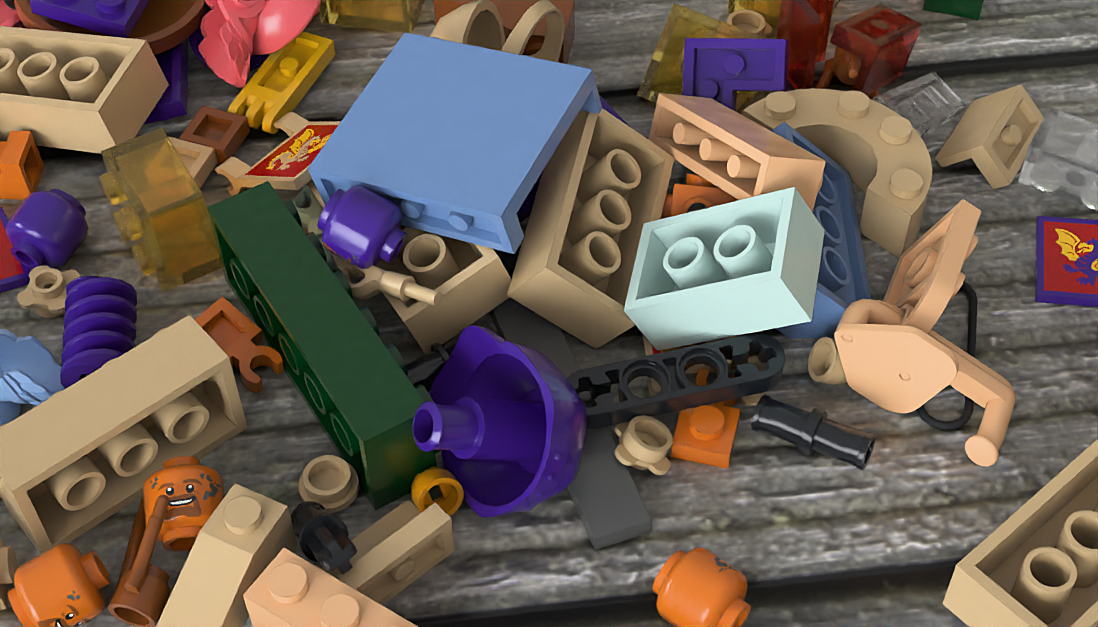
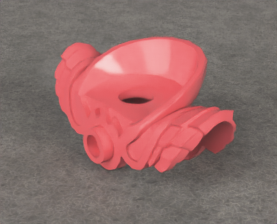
M205 0L212 10L207 12L201 20L200 29L204 39L198 46L199 51L205 59L207 66L214 71L218 78L234 87L243 88L250 72L251 56L271 54L295 39L309 24L317 12L321 0Z

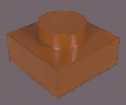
M202 105L178 139L214 148L217 162L223 163L234 156L249 134L250 128L246 116Z

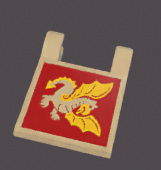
M288 112L274 123L276 129L280 128L288 134L289 138L252 167L236 157H230L215 170L218 175L223 174L231 182V185L226 189L232 196L241 193L246 188H253L269 181L274 189L299 190L312 180L308 167L341 121H308L294 112Z

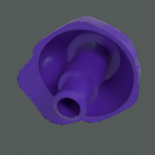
M469 325L462 331L451 356L433 382L430 391L433 402L426 401L422 403L415 412L412 424L413 438L416 445L422 451L441 450L446 470L451 472L461 484L464 492L463 498L480 517H497L519 511H531L536 505L561 492L576 478L581 464L586 436V406L570 381L551 359L543 353L526 345L510 341L506 342L488 328Z

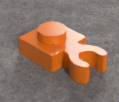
M223 296L195 319L202 329L229 356L231 366H235L240 370L242 384L249 391L258 394L263 390L262 379L253 372L256 367L268 366L278 375L284 371L282 357L275 349L269 346H257L263 341L262 329Z
M702 368L698 372L696 385H708V369ZM738 398L680 410L670 457L728 469L741 409L733 408Z

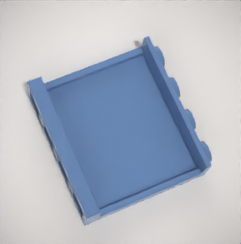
M405 32L310 164L308 171L325 205L338 189L347 191L353 186L363 185L400 207L402 212L401 225L514 254L524 239L516 213L579 111L599 114L602 110L593 70L574 64H564L533 58L528 55H518L482 46H472Z

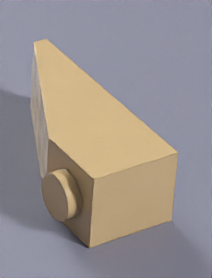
M234 483L199 531L156 627H243L249 618L243 594L283 548L294 552L298 546L288 506Z

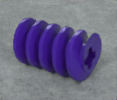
M82 276L75 278L66 285L67 296L65 298L63 350L61 353L62 368L60 370V383L65 389L98 370L106 362L118 358L136 347L134 343L136 339V326L134 324L137 321V309L135 308L137 305V291L131 284L111 277Z

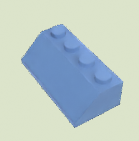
M783 122L771 131L826 161L822 186L817 193L812 212L825 232L812 321L775 329L790 339L834 338L841 316L849 304L860 299H872L851 177L847 170L786 122Z

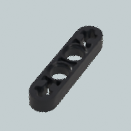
M754 333L586 368L572 373L567 379L578 394L589 391L591 397L596 399V406L586 408V429H597L629 422L636 416L652 417L771 390L780 382L785 363V353L781 344L772 336ZM749 356H757L761 363H767V369L758 371L754 363H748ZM727 360L731 361L730 369L735 370L734 378L728 377L729 369ZM703 364L715 370L718 378L712 384L699 386L687 379L685 371L691 366ZM647 376L655 379L661 386V390L653 397L641 398L635 396L629 390L628 385L635 378ZM612 384H618L619 403H614V392H611Z

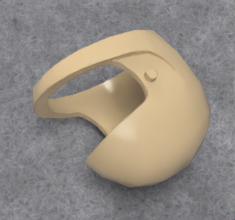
M477 0L464 4L441 17L429 37L522 55L531 34L546 15L547 28L544 43L537 53L530 56L558 62L564 39L565 24L563 14L549 0H540L523 14L505 42L503 22L497 6L490 0Z

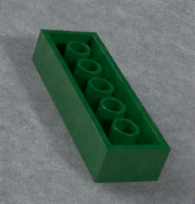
M267 181L208 206L207 209L227 283L253 323L262 329V336L267 345L281 355L284 371L340 457L355 469L358 475L359 486L375 511L411 493V485L415 476L430 467H437L435 454L441 451L435 449L429 452L422 451L416 445L413 438L412 424L417 408L426 401L433 402L426 388L421 384L414 387L407 377V368L400 352L393 344L388 346L383 344L379 338V329L371 311L365 305L358 308L354 303L352 291L345 275L339 268L330 269L326 263V254L320 240L314 232L306 234L303 231L300 216L290 198L287 197L281 200L272 185Z

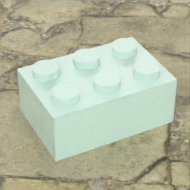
M796 187L644 223L624 312L657 351L810 322L813 316L825 230Z

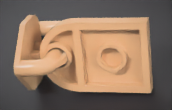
M962 199L900 256L883 301L860 299L849 304L841 316L834 338L848 385L887 411L895 413L915 411L948 385L985 408L979 430L976 435L969 437L965 442V450L968 457L974 463L988 467L994 465L998 460V451L1005 439L1016 401L1014 389L1004 377L932 330L948 302L961 288L965 280V274L961 272L963 263L972 253L978 242V236L974 232L981 210L965 199Z

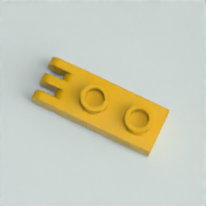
M302 31L283 48L268 56L230 104L227 112L246 116L249 127L257 129L262 124L263 131L275 134L279 128L276 129L274 123L295 109L336 55L334 40Z

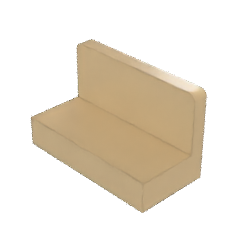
M1022 84L976 99L970 104L935 159L941 167L972 158L992 189L1008 186L1047 125V121Z
M404 501L351 540L356 546L357 553L349 559L353 566L349 572L341 574L335 568L327 573L383 606L455 551L451 517L436 502L420 513L411 501ZM320 564L316 565V567L325 571Z

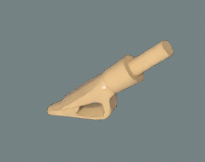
M331 254L336 267L345 275L352 295L359 300H366L383 292L402 301L414 298L434 306H438L441 303V292L415 284V279L412 276L386 271L374 265L367 269H360L337 255ZM351 277L355 279L358 277L364 278L357 284H353L350 281Z

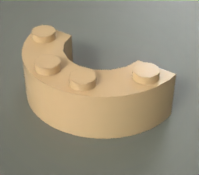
M811 88L785 92L776 91L743 110V116L770 131L786 122L850 173L851 180L863 190L865 195L859 225L861 234L898 258L914 244L919 234L932 181V163L923 139L912 127L909 120L883 104L869 99L866 94L855 90L845 92Z

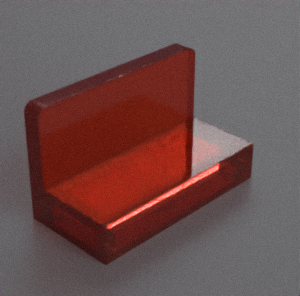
M781 0L776 39L789 40L787 79L796 90L812 88L815 63L825 60L834 0Z
M881 3L836 24L830 43L863 60L852 90L868 95L899 78L904 72L923 24Z

